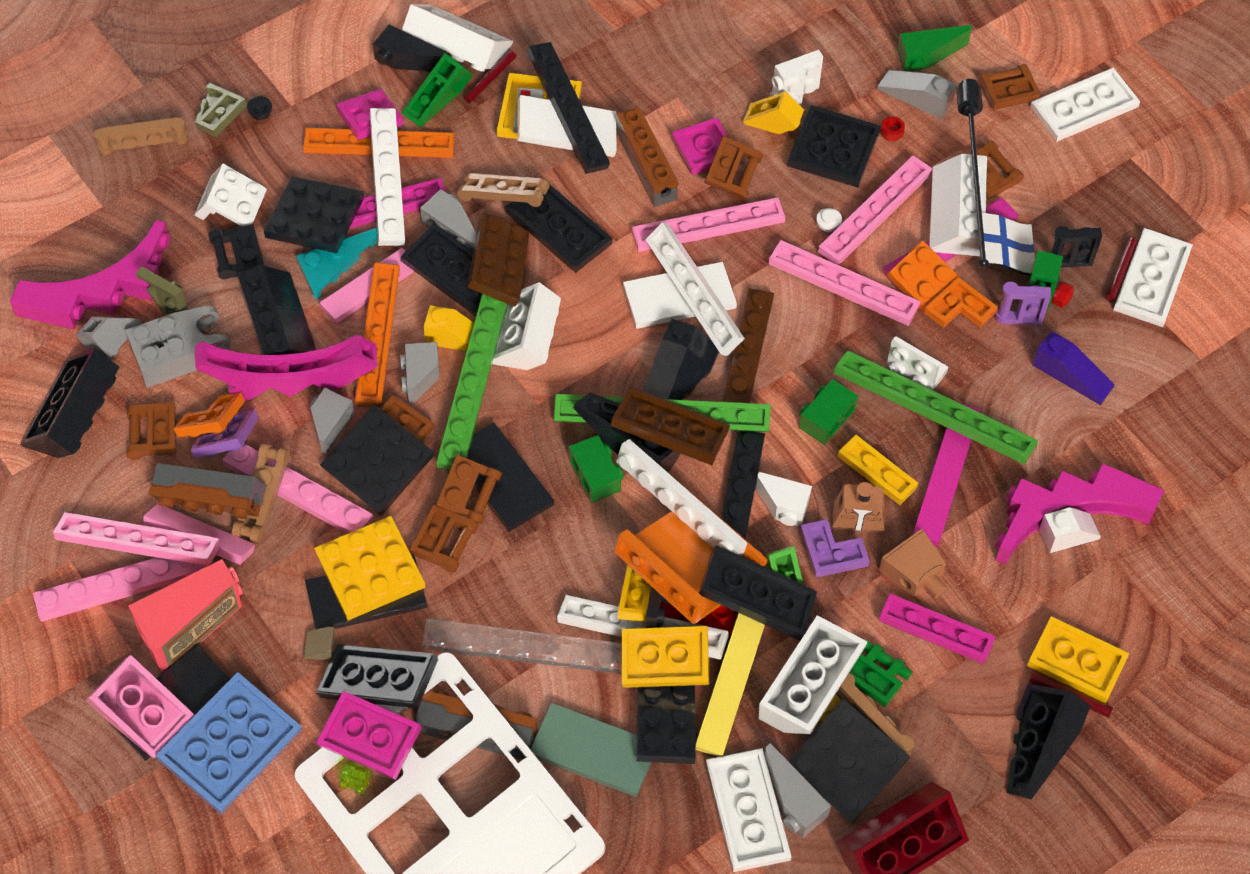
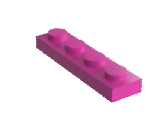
M889 594L879 617V622L982 664H985L996 637L893 594Z

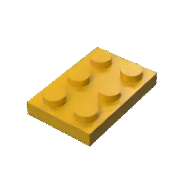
M1051 616L1027 666L1106 704L1130 653Z
M708 626L622 629L623 688L709 685Z

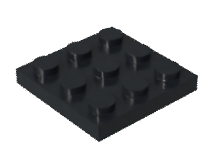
M811 105L788 158L787 166L859 188L881 132V126Z
M292 176L264 229L265 238L338 253L364 200L363 191Z
M373 404L320 466L382 516L434 457L435 453Z
M842 699L789 760V763L827 802L854 824L911 757L848 702Z

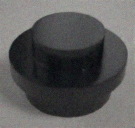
M254 97L247 104L248 113L256 120H264L269 117L272 111V103L266 97Z

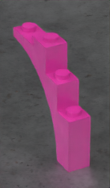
M156 220L147 236L131 253L101 272L65 282L37 283L19 280L10 299L15 316L75 329L78 320H82L85 309L114 315L117 306L122 304L124 295L152 301L153 299L147 292L150 284L138 279L135 273L143 266L160 276L158 269L161 265L162 253L165 248L169 247L171 235L168 233L166 222Z
M359 335L323 349L287 355L239 353L222 349L203 341L195 345V369L228 383L230 393L241 392L244 399L248 401L270 388L289 397L312 384L335 392L378 367L376 344Z
M1102 464L1099 473L1093 471L1088 482L1062 471L1058 480L1052 479L1048 490L1021 478L1018 487L1012 486L1006 498V501L1010 502L1007 510L1010 516L1005 527L1009 528L1006 535L1001 533L996 542L995 548L999 550L996 560L1006 564L1015 549L1029 535L1040 528L1045 514L1069 507L1090 514H1111L1128 517L1149 525L1164 490L1106 464Z

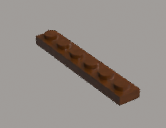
M751 288L748 290L739 328L745 339L734 350L722 402L750 403L774 299V293Z

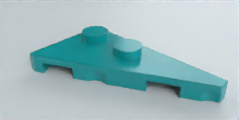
M377 228L345 238L338 253L314 249L296 256L314 299L321 296V291L330 282L334 284L342 273L347 272L360 259V254L368 247L372 248L378 243Z

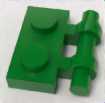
M866 639L867 645L863 651L868 654L866 657L861 654L849 673L854 676V685L860 691L886 708L903 685V682L897 679L896 676L899 675L908 681L913 671L905 666L906 662L900 658L895 659L886 653L884 647L878 643L874 645ZM878 660L889 669L886 671L875 664V662Z

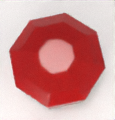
M889 116L881 123L880 135L887 141H898L904 136L905 123L899 117Z
M1065 281L1061 282L1052 298V304L1060 308L1065 307L1073 297L1074 286Z

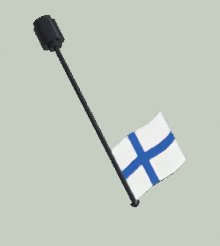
M964 79L959 83L956 95L958 112L969 117L981 259L978 261V264L982 268L988 265H995L1020 274L1030 275L1035 260L1032 225L1020 224L999 215L982 213L974 116L983 109L982 90L976 80Z

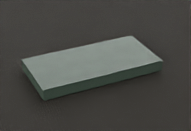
M551 703L530 749L540 761L636 798L652 762L636 761V734Z

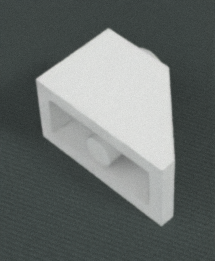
M759 472L756 491L774 519L788 526L796 525L801 527L810 500L812 486Z
M1070 507L1045 514L1039 528L1049 553L1095 541L1101 537L1090 513Z

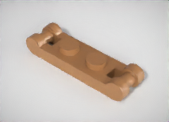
M180 117L104 127L94 132L98 151L102 155H109L113 150L131 149L168 142L182 145L188 141L185 121Z
M469 173L463 181L464 185L458 190L457 196L463 201H470L471 198L527 202L531 206L539 207L544 199L543 195L547 193L550 186L542 178Z
M261 444L258 460L252 475L267 485L262 505L260 506L259 516L248 515L247 519L237 518L232 527V535L239 538L246 536L250 537V541L261 542L290 458L289 449L280 448L278 450L272 448V445ZM270 459L276 460L275 467L268 466ZM249 520L256 521L253 527L247 526Z
M848 673L836 695L841 700L844 699L911 757L915 744L913 738L908 735H901L893 720L888 716L882 715L877 709L874 700L868 695L864 696L854 685V676Z

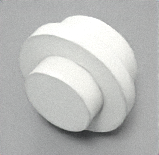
M825 208L818 212L816 222L822 231L831 233L841 225L842 216L835 209Z

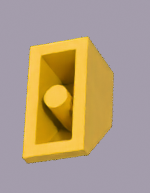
M787 91L750 103L743 123L772 133L782 134L793 131L800 125L804 109Z
M430 305L424 324L425 343L437 342L439 347L467 352L474 323L457 310Z

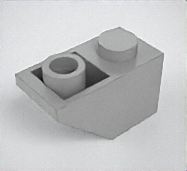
M92 316L76 336L88 351L95 348L110 359L119 352V348L128 339L125 330L140 325L142 322L138 318Z
M437 342L405 344L406 354L401 355V370H406L407 377H401L402 393H408L409 403H414L440 379Z

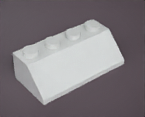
M411 4L402 31L451 53L452 59L459 62L466 60L472 63V68L483 72L485 69H491L499 62L513 43L512 40L431 4Z
M960 154L933 167L929 247L934 252L980 256L972 155ZM977 155L982 213H986L987 156Z
M817 615L760 702L759 719L784 733L810 734L866 647L867 641Z

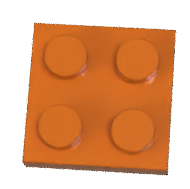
M924 241L920 242L886 275L905 295L921 301L919 309L924 312L925 307L959 277Z

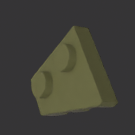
M209 83L206 87L207 97L202 99L201 111L197 114L195 124L197 129L217 137L247 106L245 98Z
M143 266L135 273L138 279L150 284L147 292L157 303L158 308L164 315L188 310L184 291L178 283L174 281L169 282Z

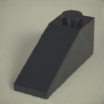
M390 24L373 43L375 60L382 65H387L394 69L432 71L444 53L451 57V53Z

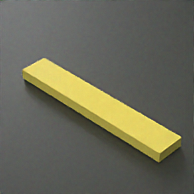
M740 613L738 614L696 742V750L716 757L723 756L765 626Z

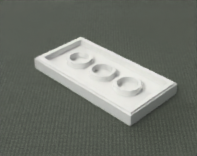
M1111 68L1031 102L1030 108L1057 142L1138 108L1140 101L1116 70Z
M520 95L518 98L517 141L574 150L550 100ZM583 106L606 155L614 157L616 154V111Z
M1144 228L1113 310L1163 327L1193 244Z
M723 262L697 267L725 310L736 309L737 302ZM668 273L623 282V289L636 329L668 323L671 319L682 320L696 317Z
M763 748L706 759V767L733 872L791 861V853Z

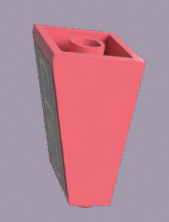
M223 559L128 606L137 631L161 674L196 645L204 641L242 607L239 596L243 595V592L238 584L239 578L232 566L227 568Z

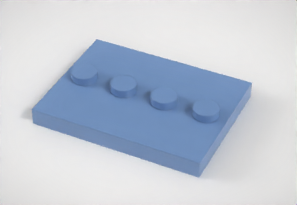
M237 672L156 754V759L221 815L302 731V726Z

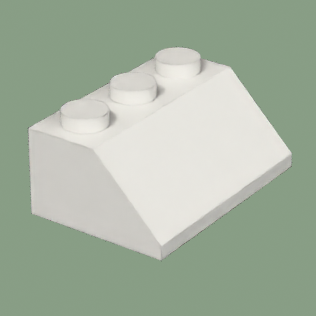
M540 282L522 289L520 301L516 307L508 304L492 364L529 370L545 364L554 334L553 330L559 313L558 309L561 298Z

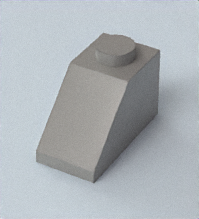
M324 388L320 395H316L313 398L310 409L321 453L327 455L355 414L352 400Z

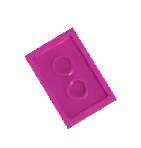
M343 691L316 744L396 780L422 726L419 723Z

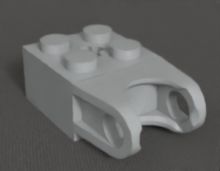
M202 306L175 312L125 330L146 388L197 371L195 369V345L202 341L213 346L223 343L219 348L229 350L231 343L226 335L202 334L203 331L210 328L219 319L216 308ZM211 314V316L207 318L200 319L205 315Z

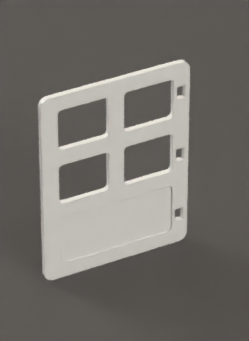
M442 653L437 656L438 662L425 693L439 682L446 681L473 714V720L425 758L419 757L414 749L411 748L402 766L403 776L355 814H350L324 780V774L344 757L321 748L299 765L295 771V779L366 874H395L369 840L368 835L374 828L418 794L424 796L448 827L450 834L402 874H581L601 858L605 852V843L455 656L450 653ZM462 679L472 689L465 696L455 686ZM377 704V706L398 715L407 708ZM490 738L494 740L518 770L520 778L473 817H466L440 784L439 777L484 740ZM516 745L526 756L519 763L509 753ZM571 814L582 826L575 833L565 823V820Z

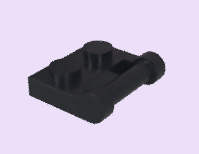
M254 224L224 231L214 229L209 232V241L214 246L218 262L217 273L219 278L229 279L238 277L237 272L264 265ZM224 243H232L237 264L230 265L228 263Z
M1065 226L1057 227L1054 232L1055 241L1051 252L1063 256L1061 268L1093 266L1103 236L1101 228L1084 227L1069 230ZM1070 243L1067 255H1061L1064 244Z

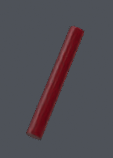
M510 50L463 96L464 100L467 103H471L517 57L516 54Z
M1130 237L1127 240L1105 297L1110 302L1116 300L1138 243L1136 238Z
M1034 671L1030 677L1029 682L1035 685L1073 692L1091 705L1090 710L1109 718L1113 707Z

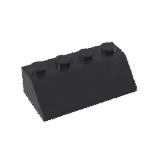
M264 265L237 272L241 293L262 355L298 354L316 350L289 272Z
M95 348L67 358L20 445L56 458L75 454L81 446L80 440L83 434L93 424L92 417L105 401L104 395L106 391L115 383V375L119 366Z

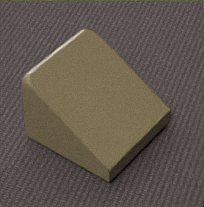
M334 627L307 631L304 659L331 660L336 637Z

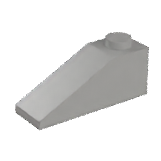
M888 70L877 89L937 118L943 119L954 102L957 84L936 74Z
M440 189L420 208L422 224L428 228L436 224L474 252L477 233L467 214L454 195L447 194Z
M770 743L766 746L765 759L782 818L784 819L783 822L792 833L795 834L797 832L803 839L829 816L831 805Z

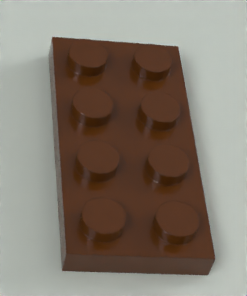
M483 212L478 223L468 288L516 307L520 301L530 231Z
M631 386L615 412L610 425L709 465H713L730 428V425Z

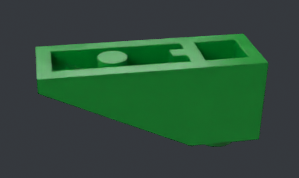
M971 25L900 34L897 51L903 70L907 72L928 69L965 47L969 43L972 30Z
M444 53L402 111V114L419 127H422L461 93L473 74Z

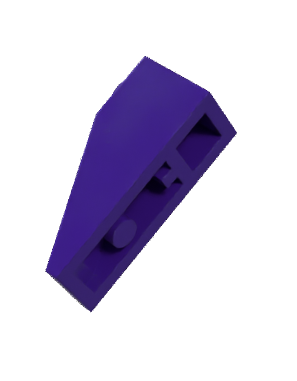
M1053 331L1048 334L1037 349L1033 362L1034 367L1099 405L1104 402L1115 386L1074 343Z

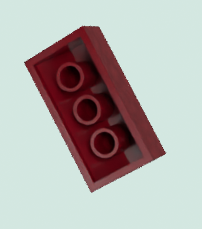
M931 781L842 837L836 843L847 868L852 874H918L968 842L969 838L950 791Z

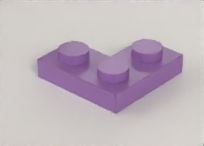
M255 409L237 413L228 423L227 428L218 434L211 432L199 435L191 448L194 458L197 459L205 456L210 458L220 452L228 450L234 452L241 449L259 418Z
M827 519L801 525L800 532L815 578L869 566L870 560L862 537L835 543Z

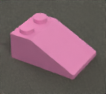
M131 655L125 658L85 700L103 718L152 758H155L156 754L194 716L183 703Z

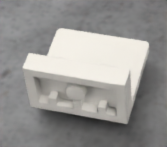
M222 164L211 175L194 215L204 220L210 213L214 214L217 212L240 226L251 225L254 222L267 189L227 165Z
M896 336L893 338L886 368L926 388L934 390L946 375L948 366Z

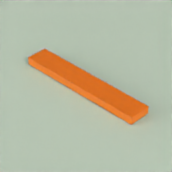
M305 128L303 150L304 153L372 155L371 136L357 140L350 129ZM397 131L399 156L454 157L455 133Z
M374 262L364 338L376 344L378 367L358 378L355 405L372 406L374 404L377 407H382L400 265Z

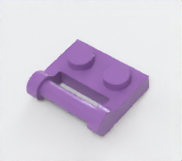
M1014 282L1005 283L1002 289L1003 299L995 314V320L1001 324L1042 325L1051 298V288L1037 285L1030 287L1018 286ZM1013 299H1020L1017 311L1010 310Z

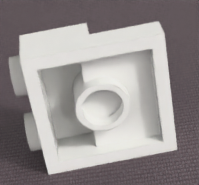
M816 50L775 65L770 96L787 91L798 104H801L803 94L811 93L819 88L823 63L821 52Z

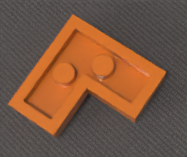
M957 277L925 307L924 314L944 328L961 313L981 328L996 314L998 306Z
M242 393L219 395L208 410L185 414L174 427L175 433L178 437H197L204 433L212 432L213 434H218L224 431L245 402Z

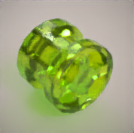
M348 760L340 776L339 788L344 790L351 788L355 790L356 794L363 795L370 782L372 770L365 766H357L356 762Z

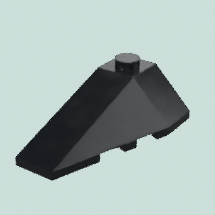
M671 319L643 391L662 399L683 400L687 394H691L695 390V386L703 378H706L711 373L719 354L718 349L696 326Z
M590 392L574 404L573 409L617 455L622 443L630 439L668 473L681 455L679 452L610 426L620 403Z
M1033 684L1027 685L1017 709L1016 719L1020 723L1018 733L1014 734L1013 743L1017 746L1015 757L1010 762L1007 793L1009 795L1029 800L1033 799L1080 734L1091 705L1068 690Z

